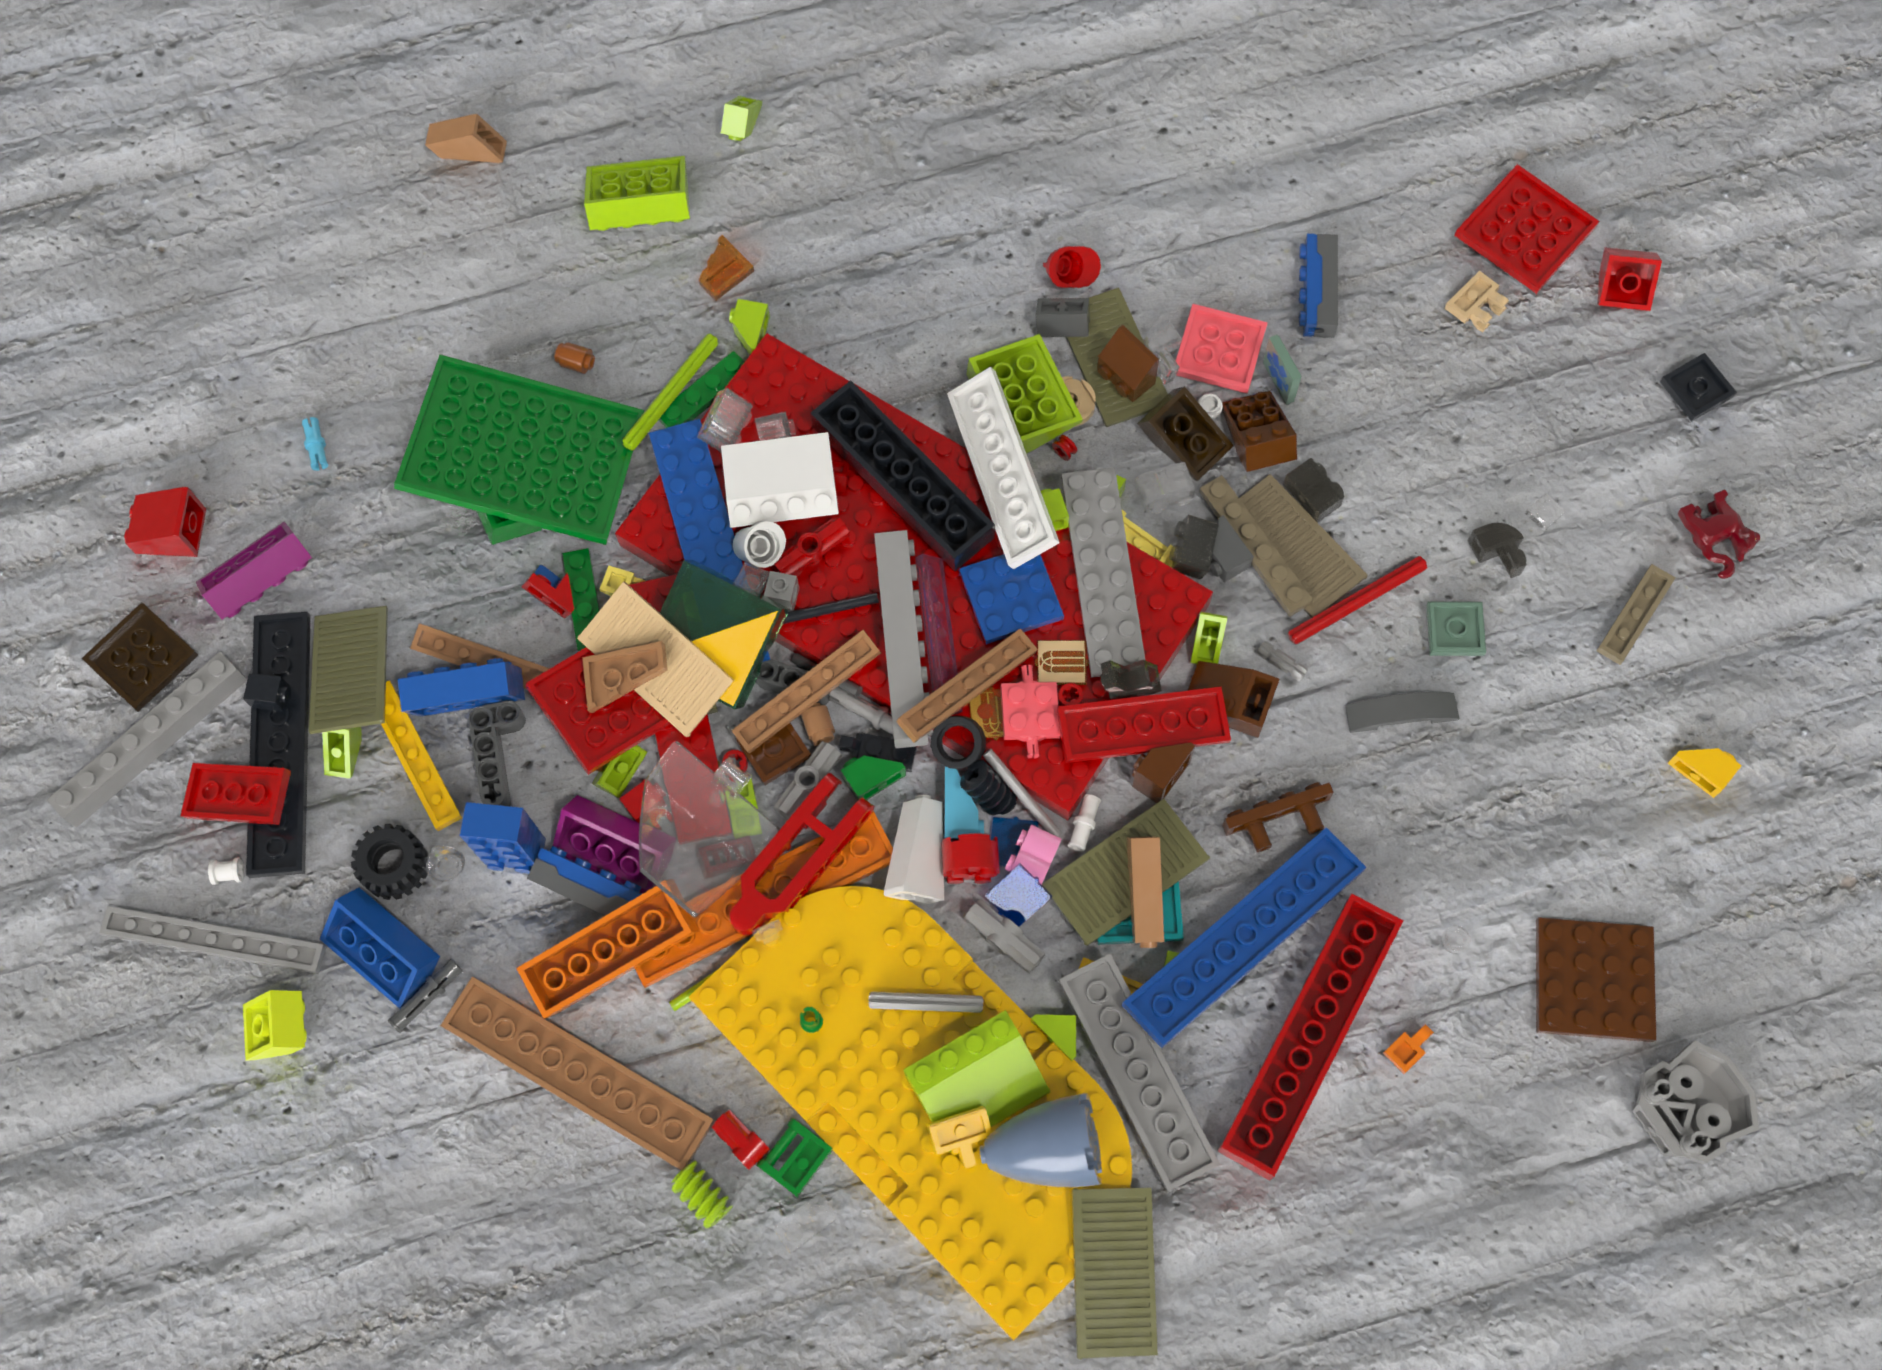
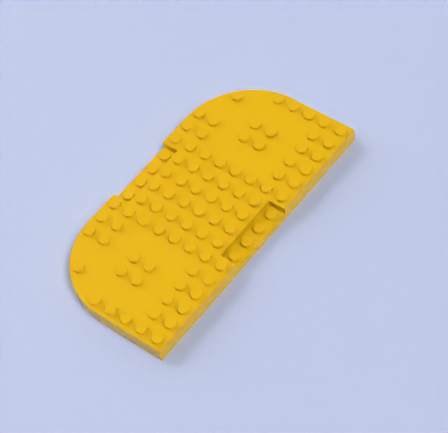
M835 887L809 894L801 898L794 908L789 909V912L778 913L775 918H772L698 987L689 996V999L816 1134L833 1148L834 1153L1014 1341L1074 1279L1072 1189L1131 1187V1149L1123 1121L1115 1105L1100 1085L1075 1060L1071 1061L1053 1042L1051 1043L1047 1039L1046 1034L1037 1025L1034 1026L1032 1024L1031 1018L921 908L909 900L884 896V890L871 887ZM870 992L974 995L983 997V1010L980 1013L871 1009L868 1005ZM806 1007H813L822 1015L823 1025L815 1033H808L801 1027L800 1013H804L803 1009ZM1006 1010L1049 1087L1050 1093L992 1126V1132L1011 1118L1035 1106L1062 1097L1087 1093L1093 1108V1113H1090V1116L1094 1119L1099 1139L1102 1173H1097V1175L1101 1178L1102 1184L1083 1187H1050L1025 1183L1005 1177L990 1170L987 1164H982L980 1146L984 1145L985 1139L978 1141V1147L972 1149L976 1165L966 1169L961 1164L959 1154L953 1155L950 1151L936 1155L927 1126L928 1123H931V1120L905 1077L904 1069ZM815 1017L808 1018L807 1022H815Z

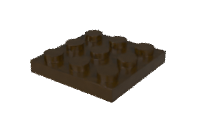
M141 602L81 659L128 704L139 712L199 655Z

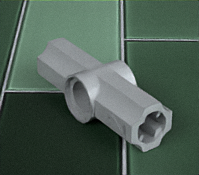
M822 741L805 765L796 771L794 780L777 801L774 809L788 820L823 777L831 772L842 757V754L829 743ZM806 777L815 779L814 783L810 786L801 784L802 780Z
M981 899L969 909L964 917L967 922L986 937L987 942L1002 955H1008L1029 974L1045 956L1042 950L1023 935L1022 930L1014 922L1006 917L1002 918Z

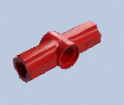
M834 516L815 531L802 534L798 542L782 553L779 560L772 567L775 572L796 575L808 565L819 563L824 554L848 538L850 532L845 523L837 516ZM812 545L817 547L812 552H807L804 550L806 547Z

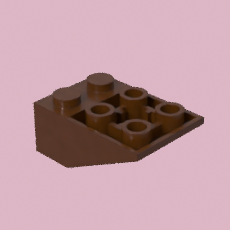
M1271 391L1258 392L1254 395L1222 402L1225 420L1238 457L1246 472L1297 460V435Z
M1198 661L1188 690L1222 687L1229 728L1259 738L1280 679L1254 669Z

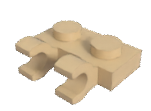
M1479 271L1446 303L1445 309L1464 324L1471 319L1473 325L1479 331L1484 332L1490 326L1488 322L1492 319V316L1480 308L1485 303H1488L1490 309L1500 316L1506 310L1505 305L1509 300L1497 292L1500 285Z

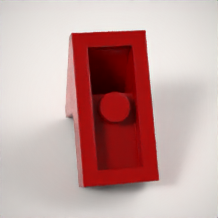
M532 573L521 586L564 619L574 610L567 573L559 580L555 587L551 586V582L546 577L539 574L536 575L535 573Z

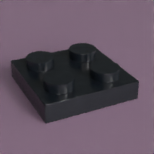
M1706 353L1668 373L1660 380V383L1691 422L1730 400L1737 393Z

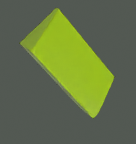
M638 745L634 746L605 764L603 770L597 773L592 784L614 797L620 798L646 756L647 751Z

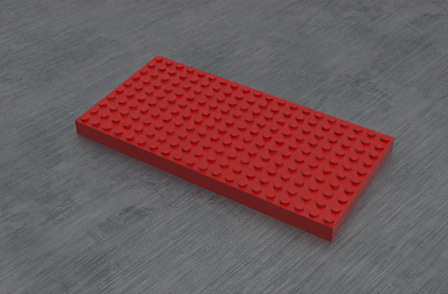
M766 333L700 420L727 513L728 507L721 446L818 434L813 428L810 413L849 382V380ZM856 385L992 521L967 449ZM830 445L832 459L846 461ZM850 466L846 492H836L839 514L774 523L779 525L785 534L786 544L783 553L795 545L802 534L815 531L834 516L840 518L850 532V536L825 553L819 563L808 565L794 575L797 576L799 584L794 611L877 592L879 603L774 627L771 625L767 637L793 653H798L819 664L864 630L881 654L849 677L848 680L862 687L861 694L880 706L888 707L891 712L874 533L907 530L908 540L913 539L915 556H910V565L916 564L918 581H912L913 590H919L920 606H915V614L921 615L923 631L917 632L918 641H924L925 657H920L921 667L926 666L928 683H923V693L929 692V695L1005 639L990 644L985 643L959 569L954 571ZM659 474L615 532V535L621 547L668 576L678 574L680 583L693 590L662 478ZM752 525L732 527L734 537L741 529L751 527ZM1069 526L1068 528L1055 531L1060 543L1040 555L1064 614V619L1024 633L1037 649L1038 641H1084V651H1052L1053 657H1084L1085 652V682H1056L1057 695L1060 688L1067 683H1075L1081 687L1083 691L1082 703L1151 695L1197 625L1200 612H1205L1210 605L1213 591L1127 542L1147 668L1146 671L1091 677ZM996 529L995 538L960 568L1004 554ZM812 545L806 547L804 550L807 552H812L817 547ZM742 561L758 618L778 611L777 614L786 613L785 611L766 607L764 592L770 571L775 572L772 566L766 568L757 567ZM1038 650L982 692L989 693V704H987V694H980L981 705L977 709V715L982 719L983 724L987 725H983L986 733L993 732L989 724L990 718L992 724L997 723L995 697H997L999 722L1001 723L997 732H1003L1000 693L1002 683L1021 682V666L1027 665V667L1028 665L1033 666V681L1039 682ZM1051 651L1043 653L1044 660L1051 657ZM1048 659L1045 662L1051 664V659ZM1052 659V664L1084 665V659ZM1044 663L1043 670L1051 672V666ZM1053 666L1052 672L1084 673V666ZM1070 692L1069 695H1063V697L1066 696L1067 702H1071L1072 699H1078V697L1075 698L1074 692ZM970 702L951 716H966L972 719ZM992 725V728L996 730L997 725ZM954 726L945 732L942 744L965 758L974 748V738L967 728ZM996 732L990 734L995 737H986V749L984 751L985 753L991 748L1036 802L1067 821L1109 759L1103 758L1065 763L1061 735L1059 738L1039 741V757L1034 758V755L1032 758L1027 757V742L1018 739L1004 740V736H996L1000 735ZM982 756L980 760H984L993 769V767L988 763V761Z

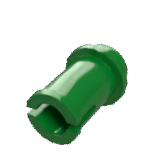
M813 1007L804 1008V1013H800L802 1029L808 1033L819 1031L823 1025L822 1015ZM815 1017L816 1021L807 1022V1019Z

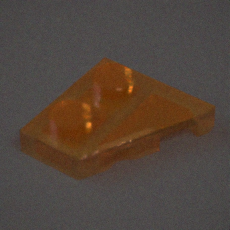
M721 235L714 254L711 253L707 261L708 265L702 271L698 280L700 286L717 301L754 272V266Z

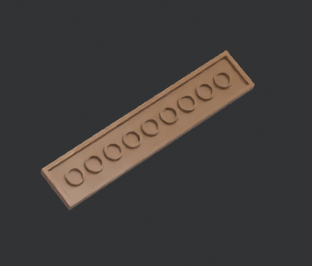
M473 976L440 1025L679 1170H682L690 1163L715 1122L711 1117Z

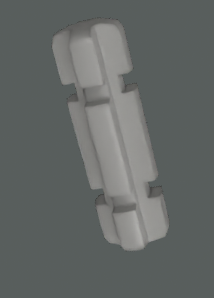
M1264 641L1257 651L1259 656L1264 659H1270L1269 662L1285 673L1290 672L1291 677L1297 681H1301L1308 671L1307 667L1301 663L1296 664L1295 659L1278 648L1275 650L1273 648L1274 645L1268 641Z

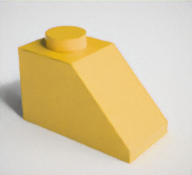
M1719 748L1678 751L1668 762L1670 766L1713 798L1725 788L1742 766L1736 762L1732 754Z

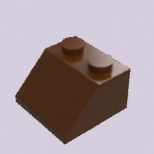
M1122 325L1098 356L1097 370L1103 379H1109L1115 385L1117 392L1122 397H1127L1133 403L1155 385L1159 359Z
M1185 743L1151 749L1147 756L1141 754L1133 766L1135 770L1131 775L1134 777L1132 787L1155 803L1165 799L1191 763L1195 745Z

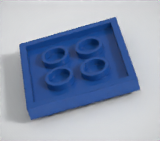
M1005 554L959 568L960 576L986 644L1008 638L1019 629L1026 632L1064 619V614L1040 554L1015 569L1008 566Z

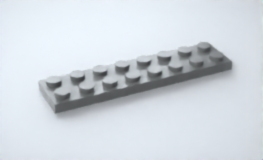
M1115 467L1062 473L1061 480L1065 506L1069 514V533L1091 677L1146 671L1147 667Z
M1111 954L1060 978L1058 981L1166 1191L1169 1192L1219 1166L1220 1163L1158 1044L1123 1008V1001L1132 994Z

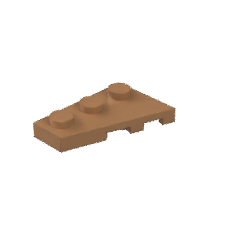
M659 641L583 657L588 711L593 713L668 671L665 644Z

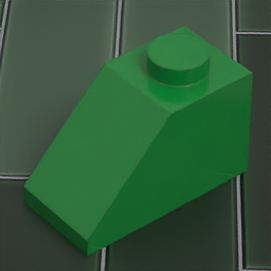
M862 756L859 759L855 757L847 761L843 765V769H841V775L858 801L862 797L866 800L870 799L905 777L906 769L903 763Z

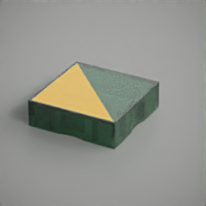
M684 560L660 614L735 680L718 701L736 710L745 706L760 674L763 659L767 651L774 644L790 608L756 591L742 588L728 577L694 560Z

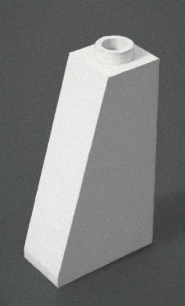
M917 795L914 800L903 803L884 887V896L899 900H909L910 902L922 905L944 900L942 859L943 802L931 799L930 795Z

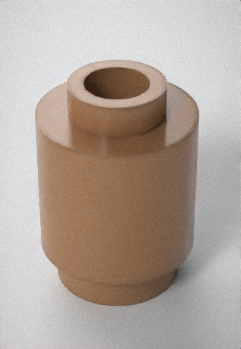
M815 703L801 714L809 740L813 741L815 746H819L822 741L829 743L834 740L835 728L827 706Z

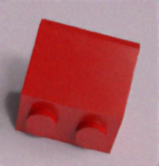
M1605 247L1599 271L1598 305L1651 311L1662 259L1657 253Z

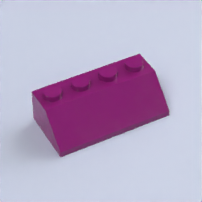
M284 521L195 583L205 600L223 620L226 617L231 618L241 611V607L247 602H255L264 595L263 591L270 586L276 587L286 580V575L292 571L303 569L312 557Z
M577 795L561 809L552 846L568 852L566 857L575 861L579 857L592 863L591 869L599 873L601 869H605L616 874L615 880L623 884L628 880L641 886L640 892L645 893L658 885L669 864L675 839Z

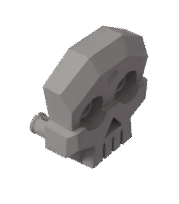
M1696 1040L1689 1043L1668 1063L1661 1061L1639 1075V1095L1632 1112L1639 1122L1642 1123L1643 1128L1649 1133L1650 1138L1656 1143L1657 1148L1664 1157L1687 1158L1705 1164L1727 1151L1726 1143L1759 1130L1756 1096L1752 1087L1729 1056ZM1682 1078L1688 1081V1088H1684L1681 1085ZM1673 1113H1680L1678 1120ZM1709 1116L1715 1119V1126H1711L1708 1123Z

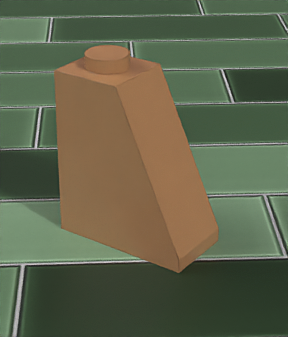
M472 114L429 124L425 145L441 159L501 163L504 159L507 141L478 114Z

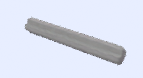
M870 992L868 1005L871 1009L980 1013L983 1010V997L974 995Z

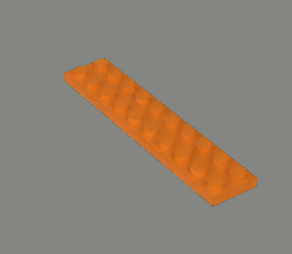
M874 811L805 896L824 889L850 886L890 865L893 847ZM820 836L780 856L773 865L774 869L771 873L768 871L755 886V889L768 899L777 898L825 839ZM740 877L685 903L700 931L635 968L644 988L750 936L737 933L730 921V912L742 897ZM766 920V922L756 932H758L770 920Z

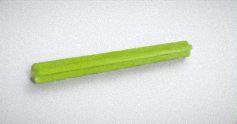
M709 333L702 339L623 438V445L629 450L636 449L717 347L718 338Z

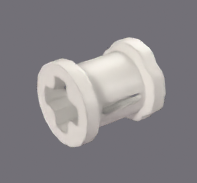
M237 857L233 861L225 862L211 860L208 866L211 884L218 885L220 881L235 880L237 883L242 882L244 879L242 859Z

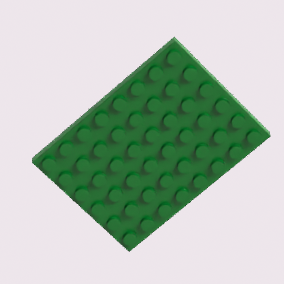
M440 354L399 468L394 489L606 545L634 451L626 448L622 440L645 410Z

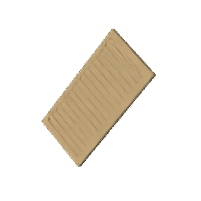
M623 582L577 638L595 655L662 641L665 644L668 671L634 690L685 737L691 735L692 731L735 681L626 582Z

